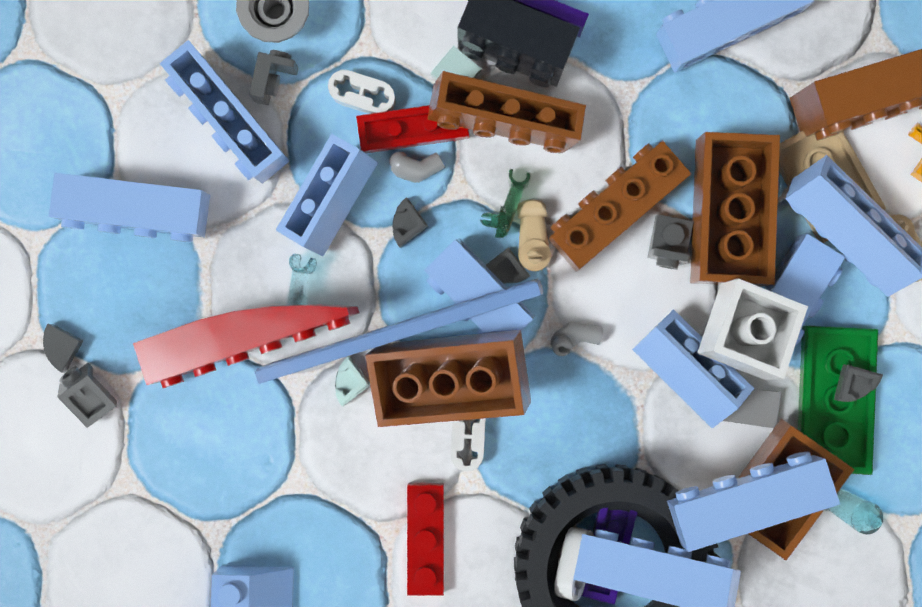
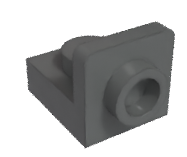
M270 50L269 54L258 52L249 96L255 103L269 106L271 96L275 97L277 95L280 83V75L276 74L277 71L297 75L299 68L296 62L291 59V55L278 50Z
M656 215L647 258L657 260L656 266L676 270L679 264L689 263L690 255L687 253L694 221Z
M86 363L80 369L77 366L71 368L59 380L57 398L86 428L117 407V400L93 376V367L89 363Z

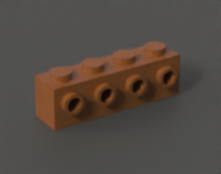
M442 71L433 84L427 120L436 121L439 127L445 129L467 128L473 130V133L480 137L491 138L497 135L509 138L508 141L515 145L526 146L532 143L543 146V149L550 153H564L581 141L586 105Z
M663 140L655 147L650 143L645 145L633 156L637 163L627 171L621 166L605 180L609 186L598 195L593 190L578 203L582 210L572 218L566 213L550 227L554 234L548 240L575 272L586 265L691 175V172Z

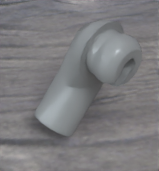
M396 152L389 160L391 171L397 177L413 183H419L445 168L437 152L421 161L407 157L404 152Z
M575 321L568 322L552 336V350L556 355L566 356L581 341L600 345L603 328Z

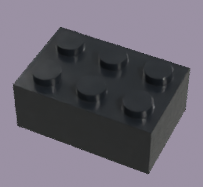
M468 0L457 27L458 48L462 49V54H465L470 59L482 61V58L495 62V67L505 73L515 74L517 71L530 76L529 80L538 86L548 88L552 85L557 87L580 27L512 0Z

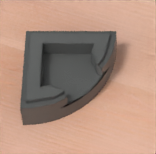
M407 197L398 205L392 227L394 239L399 248H401L429 226Z
M509 247L486 264V267L503 284L518 283L530 277Z
M48 323L43 335L44 352L52 366L61 373H65L81 347L83 340L54 324Z
M843 365L834 400L852 402L866 396L877 388L883 374L850 365Z

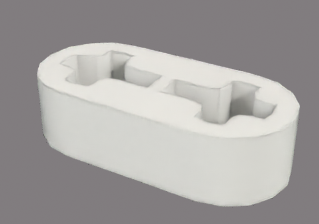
M350 70L337 71L329 79V93L334 101L342 106L367 114L392 111L395 107L396 98L394 91L384 81ZM345 80H350L351 87L359 90V94L347 91L345 96H340V91L336 86L337 84H344ZM381 90L384 91L385 98L389 101L388 103H381L379 108L374 107L373 100L366 97L365 93L378 95Z
M485 418L473 422L472 434L465 433L464 421L452 422L451 460L459 470L473 471L482 463L484 456ZM464 438L471 439L472 451L478 452L477 457L471 458L470 464H464L463 458L456 454L457 451L464 449Z
M571 527L566 534L555 579L556 595L573 601H577L581 597L585 582L573 579L582 534L594 536L591 530Z

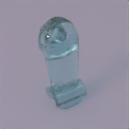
M294 253L290 256L289 265L292 269L287 305H308V274L315 271L317 265L315 258H310L306 266L301 268V255Z
M841 488L837 492L840 505L825 509V511L829 510L857 532L865 535L877 532L883 523V512L877 504Z

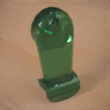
M510 169L508 176L510 189L504 205L500 208V213L487 212L481 215L483 218L491 219V221L480 220L482 225L497 228L496 238H504L508 235L523 192L528 187L531 177L530 172L526 171V179L524 181L517 182L512 177L513 169Z

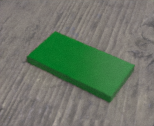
M802 326L804 334L801 338L798 430L854 469L852 474L873 475L876 389L852 402L834 400L843 365H850L877 373L878 329Z

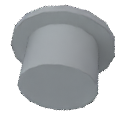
M236 0V12L242 27L252 37L263 42L280 43L293 38L304 27L309 16V0Z

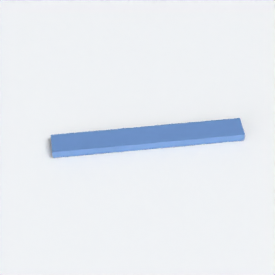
M538 279L530 280L266 364L254 372L257 382L261 384L540 296L544 292L541 281Z

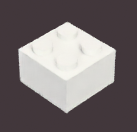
M739 278L721 283L697 353L764 380L785 379L808 306Z

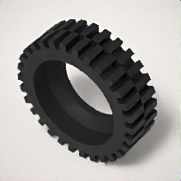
M606 464L595 465L596 469L590 471L582 468L576 470L577 475L571 478L565 475L558 479L560 483L553 489L549 486L542 492L544 496L539 503L534 501L529 508L531 514L528 519H523L520 526V538H516L514 571L521 606L579 607L572 600L558 597L555 593L559 553L568 530L583 518L599 512L602 508L630 512V510L636 511L637 516L647 521L655 529L662 541L665 553H668L669 546L685 549L680 544L667 503L668 500L676 498L675 493L679 490L662 478L648 473L646 470L639 468L630 469L626 465L616 464L615 467H608ZM718 544L692 551L691 559L706 562L707 555L719 557L714 552V548H718ZM651 600L645 607L679 606Z

